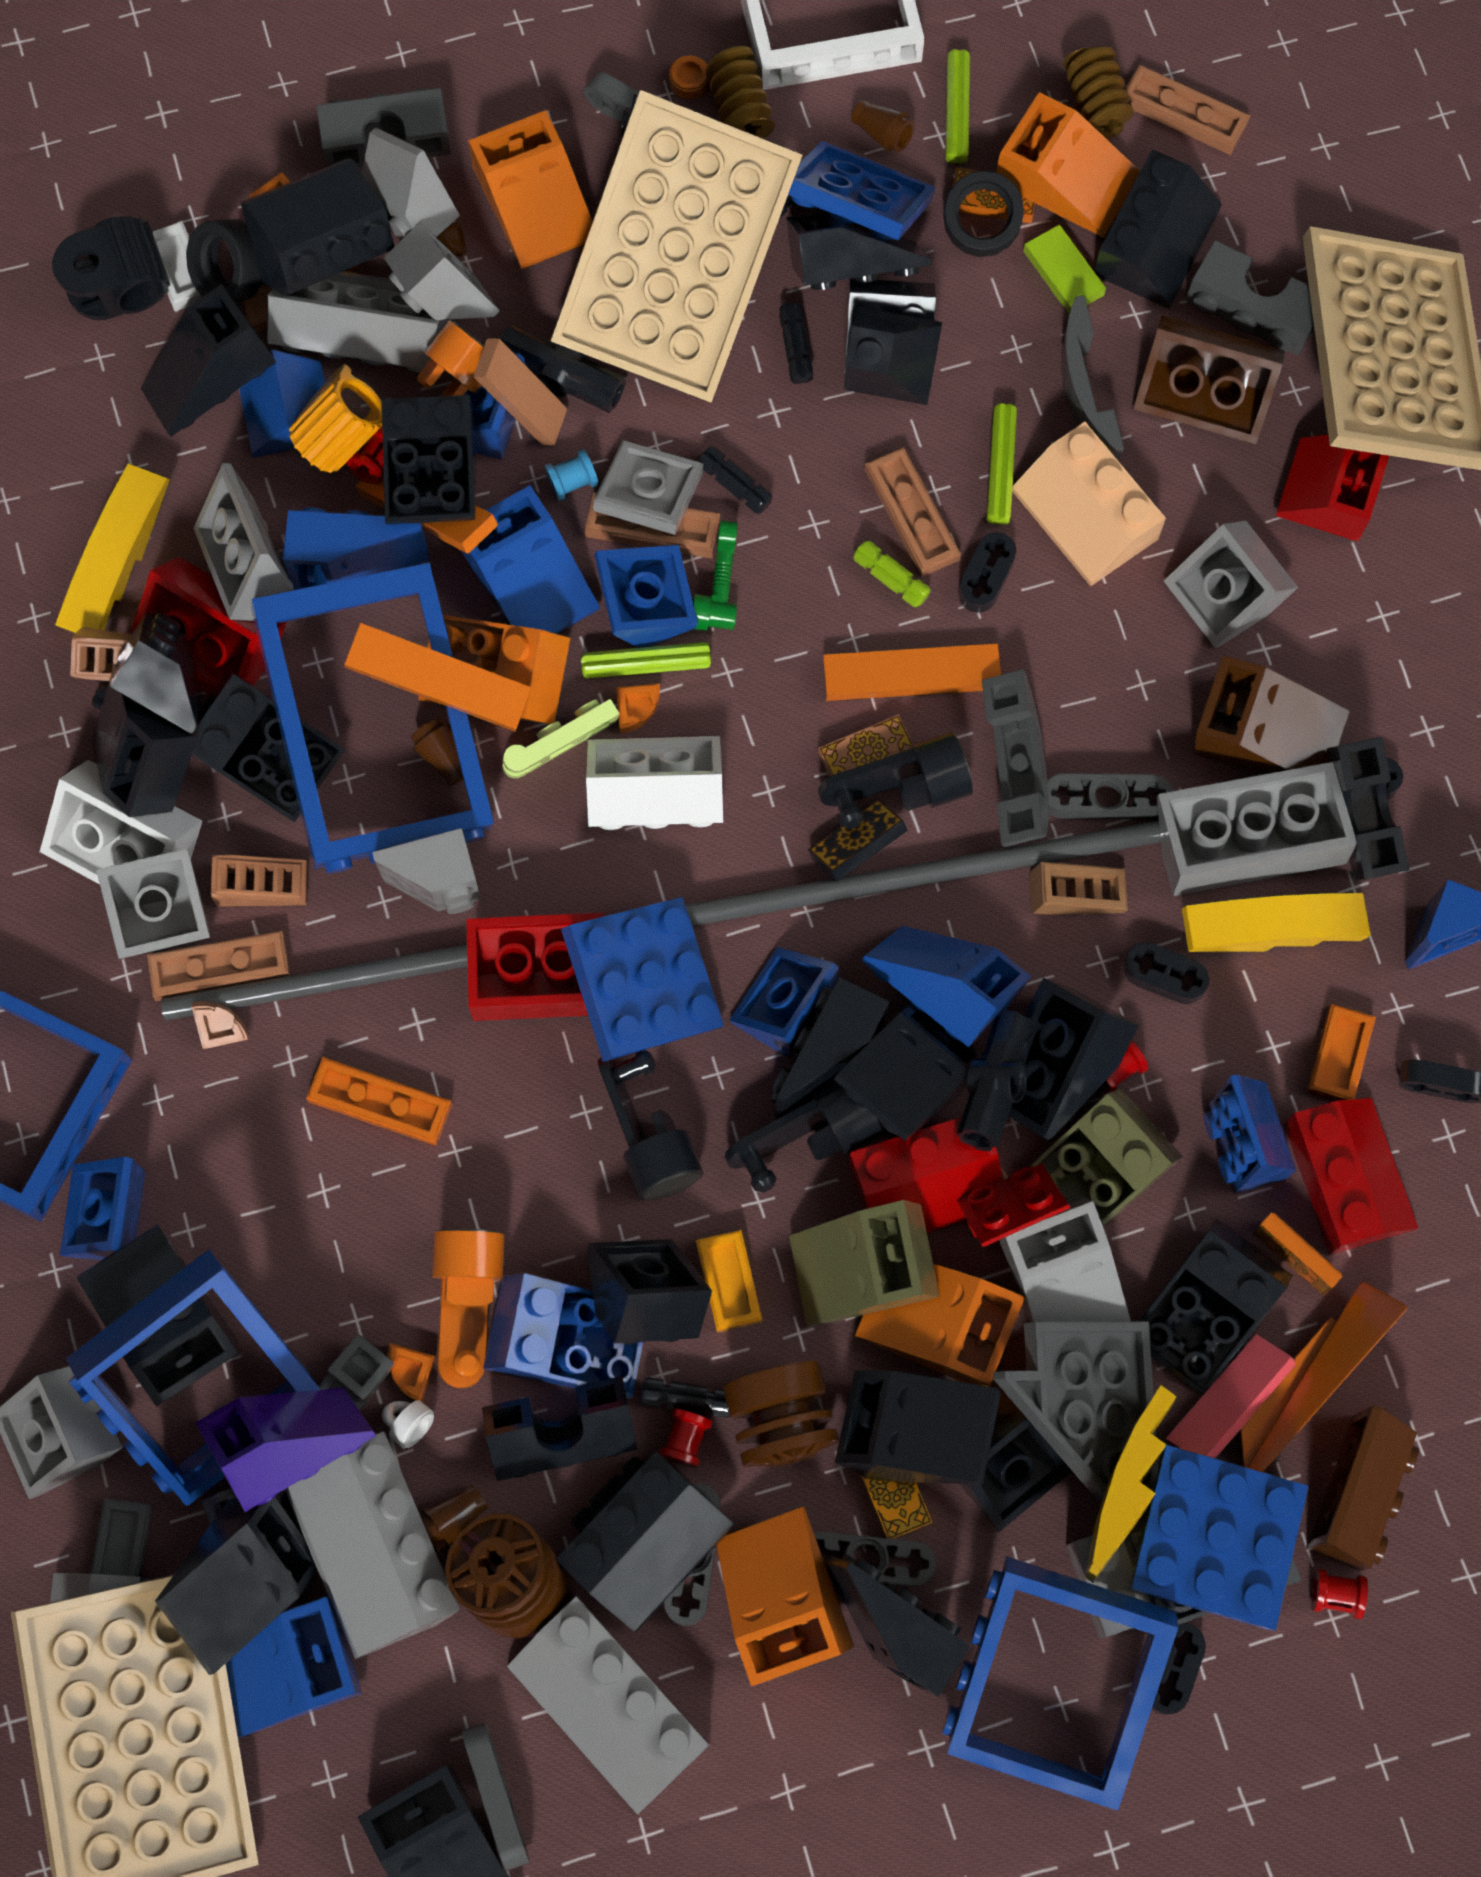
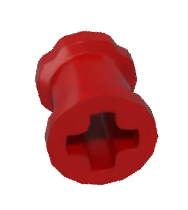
M382 428L362 446L358 453H355L346 462L351 473L362 482L377 485L383 478V446L380 444L383 443Z
M1131 1041L1119 1067L1100 1086L1106 1094L1117 1090V1085L1135 1073L1143 1074L1148 1071V1063L1141 1050L1133 1041Z
M673 1408L671 1412V1417L674 1419L667 1444L665 1447H660L659 1453L671 1461L698 1468L700 1459L697 1457L702 1438L705 1430L711 1429L713 1421L688 1411Z
M1316 1569L1312 1582L1311 1610L1321 1612L1323 1609L1347 1612L1351 1613L1354 1619L1361 1620L1365 1614L1368 1598L1367 1577L1358 1575L1355 1579L1327 1575L1326 1570Z

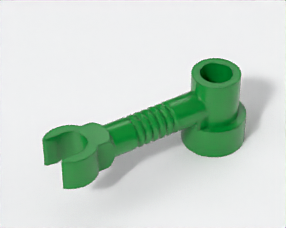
M720 522L712 595L694 594L693 605L698 625L694 628L696 630L707 631L708 627L734 630L737 604L728 603L738 523Z

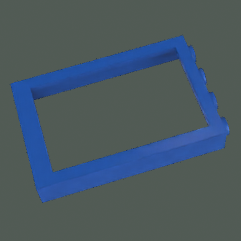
M430 563L251 600V612L314 870L325 867L326 874L338 873L353 868L351 861L368 857L371 864H376L372 852L462 828L466 843L478 841L485 838L484 831L490 830L494 824L468 716L466 713L448 706L445 707L471 808L470 811L330 842L276 623L418 594L431 649L453 657Z

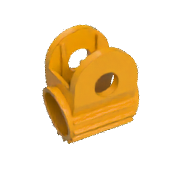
M343 364L320 387L289 428L290 439L294 444V448L301 453V457H305L310 462V465H315L320 471H326L330 474L333 471L337 472L382 425V401L370 386L351 374L352 369L346 364ZM345 388L358 394L370 407V411L363 419L353 414L345 405L341 397V392Z

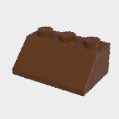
M1162 315L1133 409L1256 445L1283 366L1285 350Z
M1375 1405L1352 1416L1307 1546L1308 1550L1359 1571L1371 1569L1373 1563L1379 1564L1388 1545V1537L1383 1536L1388 1518L1394 1519L1397 1516L1403 1501L1404 1493L1398 1490L1403 1473L1410 1474L1418 1457L1419 1448L1413 1446L1417 1435L1415 1430L1383 1408Z

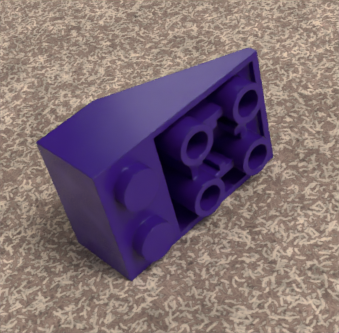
M343 1387L237 1398L195 1422L245 1512L257 1505L271 1501L277 1493L300 1480L314 1476L320 1468L343 1455L357 1451L365 1442L376 1437L374 1431Z

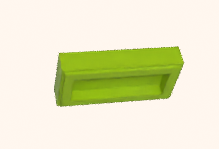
M1060 224L1024 245L1023 252L1069 315L1077 296L1084 295L1086 304L1089 305L1105 295L1106 287Z

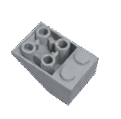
M1080 1197L1069 1201V1209L999 1240L1019 1295L1025 1297L1023 1305L1030 1322H1131L1111 1248L1092 1200Z

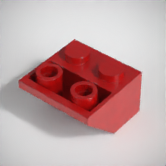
M1328 434L1300 438L1275 516L1358 542L1370 521L1389 455L1330 446Z

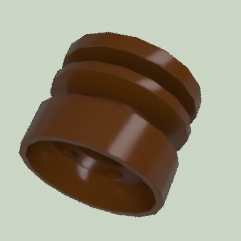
M818 1361L796 1362L762 1370L723 1385L730 1418H753L754 1422L753 1426L735 1435L737 1444L759 1442L760 1445L740 1454L743 1467H779L816 1456L821 1450L839 1442L836 1429L814 1431L815 1426L833 1418L832 1411L825 1409L809 1410L807 1403L826 1393Z
M493 1513L470 1523L458 1534L450 1547L445 1567L448 1588L459 1604L466 1608L470 1614L474 1615L483 1626L502 1637L523 1638L538 1633L561 1610L566 1601L569 1581L566 1569L556 1560L559 1556L555 1550L528 1522L512 1514Z

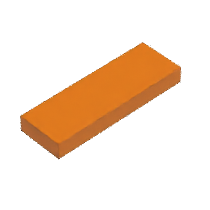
M325 1057L321 1059L306 1097L308 1103L437 1146L452 1107L451 1100Z

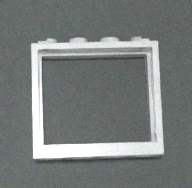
M740 0L752 51L754 52L755 63L759 68L758 76L763 81L762 90L922 62L924 34L915 0H898L904 27L771 50L759 0Z

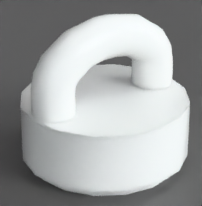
M420 1400L413 1403L395 1401L383 1408L382 1419L390 1427L389 1437L404 1449L412 1447L423 1438L433 1423L434 1412Z

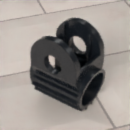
M131 216L112 217L100 221L92 228L74 233L59 244L52 260L54 276L60 286L66 291L73 308L80 315L92 320H107L122 314L144 311L163 299L165 293L169 292L168 287L171 286L152 229L148 221L143 222L141 217L138 219ZM88 254V256H89L88 258L82 260L81 262H79V263L76 265V263H77V261H78V259H79L80 257H82L83 255Z

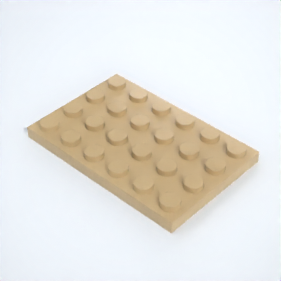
M639 90L550 341L712 403L800 164L802 154Z
M1310 226L1302 238L1330 446L1481 470V360L1463 254Z
M174 1574L10 1611L52 1877H218L259 1865L226 1664L215 1674L208 1675L155 1602Z

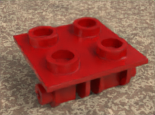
M1042 1163L1034 1167L1021 1168L1014 1172L1011 1177L994 1185L976 1188L969 1196L957 1201L968 1220L967 1224L973 1237L978 1238L982 1247L1070 1208Z

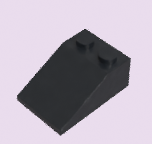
M1043 978L1025 1014V1017L1031 1018L1037 1027L1025 1062L1027 1072L1025 1095L1019 1103H1012L1008 1116L1039 1136L1050 1140L1119 1067L1139 1025L1075 989Z

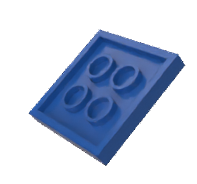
M821 141L800 162L788 195L792 196V200L798 205L808 208L816 206L830 212L831 216L839 222L847 224L855 222L870 229L871 234L885 240H892L894 238L899 240L929 206L936 187Z
M683 897L572 924L561 929L603 1062L724 1027Z
M1166 1445L1162 1451L1153 1492L1156 1494L1149 1505L1129 1590L1269 1631H1276L1309 1486Z

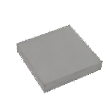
M622 440L593 501V511L675 535L703 475L704 463Z

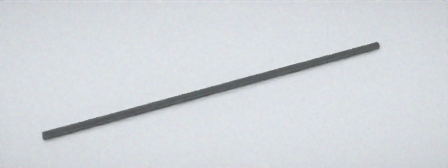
M1159 820L844 876L837 882L834 879H828L685 906L692 926L1033 866L1038 865L1040 862H1055L1161 843ZM467 944L162 998V1013L165 1021L194 1016L192 1003L198 1001L214 1002L229 1009L468 967Z

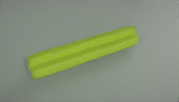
M965 49L949 51L947 59L946 161L950 164L966 163L969 154L970 54Z
M999 403L995 405L993 412L987 521L992 525H1006L1010 522L1017 417V408L1013 404Z
M706 642L585 652L581 656L582 674L585 678L703 669L710 667L711 664L710 647Z

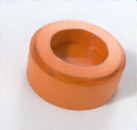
M692 55L676 59L669 69V85L673 93L680 98L689 100L703 96L710 86L705 71L707 63L703 59Z

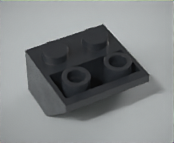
M850 278L845 366L852 324L858 307L934 321L935 283L889 280L855 283Z

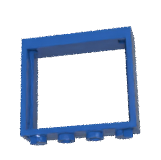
M0 990V1009L99 1056L22 1193L0 1183L1 1203L42 1222L132 1060L122 1049Z
M210 1249L66 1358L74 1374L68 1382L77 1391L81 1400L86 1404L93 1399L100 1406L101 1409L96 1414L109 1432L115 1435L121 1431L128 1439L124 1446L132 1458L141 1467L148 1462L155 1469L151 1477L160 1490L167 1495L174 1491L186 1506L190 1505L225 1477L208 1445H203L177 1465L100 1376L103 1371L213 1288L287 1379L269 1395L321 1390L311 1374Z
M1006 1556L1002 1571L993 1570L991 1579L988 1582L985 1598L992 1600L987 1617L978 1615L970 1643L977 1645L973 1662L964 1660L958 1676L956 1689L963 1691L959 1706L950 1705L946 1714L942 1734L949 1736L947 1754L1118 1811L1177 1634L1178 1621L1176 1611ZM1015 1590L1148 1633L1101 1777L970 1733Z

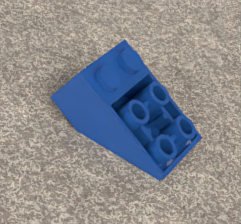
M530 485L486 509V511L493 514L498 526L470 553L467 554L463 551L461 553L508 625L540 629L558 634L600 610V606L553 519Z
M315 507L303 508L301 511L288 510L282 560L294 590L420 565L430 559L422 523L386 525L385 516H374L361 510H349L345 514L327 513Z
M903 925L868 952L861 960L872 969L876 977L886 983H890L908 998L913 1007L927 1013L943 1026L945 1032L950 1037L961 1041L967 1047L971 1046L994 1024L996 1016H1000L1003 1011L1008 1010L1032 977L997 948Z
M1238 1074L1230 1076L1206 1107L1207 1113H1204L1207 1133L1211 1140L1217 1139L1222 1156L1218 1157V1165L1224 1182L1226 1184L1232 1183L1234 1192L1237 1194L1287 1180L1296 1171L1267 1083Z
M525 1273L503 1276L483 1369L570 1388L622 1376L627 1398H633L643 1342L631 1345L615 1343L596 1317L593 1291Z
M328 1597L282 1612L226 1663L238 1739L363 1694L345 1635Z

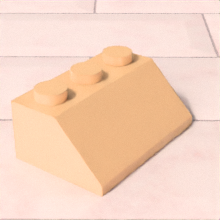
M1083 422L1052 443L1012 487V492L1090 586L1156 542L1166 520V517L1086 422Z

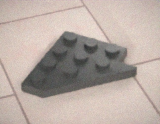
M1149 1322L1024 1323L1026 1371L993 1372L994 1381L1101 1504L1107 1483L1137 1421L1153 1398ZM1158 1462L1155 1463L1141 1482L1152 1491L1158 1472ZM1149 1506L1143 1513V1515H1147Z

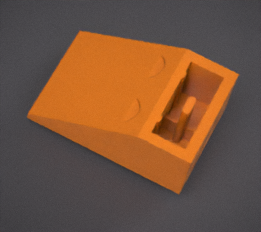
M1039 92L1000 152L996 173H1000L1012 181L1022 197L1105 238L1131 191L1140 170L1075 109Z
M546 110L468 140L472 168L521 269L585 244L593 221L563 144Z
M443 615L453 658L532 687L520 719L544 724L555 722L571 638L540 629ZM421 696L418 697V700L440 704Z
M933 1263L940 1297L863 1315L854 1337L960 1382L989 1387L993 1379V1372H996L1025 1297L984 1279Z
M804 1506L727 1534L717 1544L734 1639L751 1687L839 1656L854 1647Z

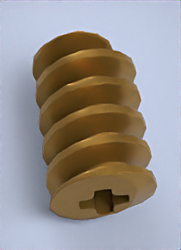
M736 46L723 50L709 61L705 69L706 78L710 83V91L714 96L715 108L718 110L719 121L765 139L774 130L775 121L769 119L772 116V110L766 104L767 94L762 90L763 81L758 76L759 68L753 61L754 52L751 48L745 46Z
M1106 46L1085 47L1070 53L1063 60V67L1067 71V80L1071 84V92L1076 99L1077 110L1107 140H1110L1123 131L1124 124L1132 118L1134 110L1130 104H1127L1129 102V94L1122 90L1125 82L1121 76H1118L1120 74V66L1114 61L1116 57L1115 51L1111 47Z

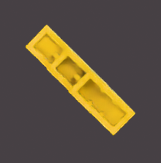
M127 464L88 540L55 623L56 626L74 633L81 627L105 630L115 600H122L135 560L142 561L170 479L135 465Z
M1363 893L1271 896L1187 905L1181 908L1189 952H1266L1275 946H1315L1322 941H1362L1371 936Z
M1160 1385L1133 1428L1107 1483L1093 1528L1085 1578L1094 1583L1136 1525L1156 1494L1141 1482L1155 1465L1166 1446L1153 1433L1165 1418L1177 1397L1162 1385Z

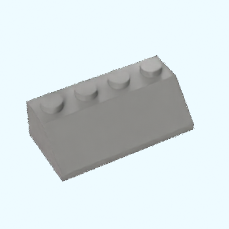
M343 271L292 294H287L273 288L268 295L267 344L279 345L284 350L291 352L309 350L321 352L324 356L333 359L351 357L363 359L370 365L393 364L405 366L413 372H421L431 359L424 352L449 320H435L424 309L419 313L415 312L401 297L400 294L402 292L388 278Z
M1333 762L1161 793L1157 796L1162 858L1173 896L1347 864L1357 845Z
M385 1432L375 1434L376 1437L365 1442L357 1451L343 1455L320 1468L314 1476L300 1480L284 1489L354 1659L437 1626L460 1611L455 1597L448 1588L445 1573Z
M577 1597L546 1624L507 1666L637 1815L709 1746L704 1738Z

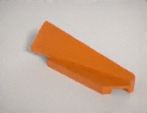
M1361 1282L1337 1321L1331 1317L1326 1320L1293 1358L1296 1364L1295 1367L1239 1430L1238 1439L1241 1441L1243 1467L1263 1472L1409 1307L1369 1284Z

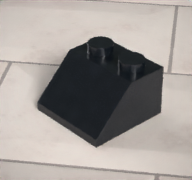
M672 1239L589 1243L587 1252L595 1314L615 1343L631 1345L646 1341L662 1340L675 1342L678 1339L699 1338L712 1289Z
M1001 1388L983 1485L960 1484L999 1532L1072 1472Z

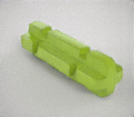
M864 541L854 553V561L864 569L870 568V573L896 594L902 593V599L912 607L921 606L928 598L931 591L930 588L919 579L913 580L911 572L888 554L882 555V550L874 543Z

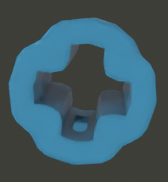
M585 449L577 451L576 457L553 466L551 463L544 465L547 479L558 501L564 500L565 494L586 485L591 487L599 485L594 467Z

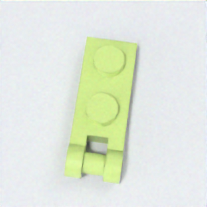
M595 699L583 705L574 712L577 717L576 719L564 726H561L559 721L550 724L536 734L539 740L526 748L521 745H512L507 748L503 756L502 768L504 773L511 778L525 776L617 722L620 713L611 699L602 704H599L598 700Z

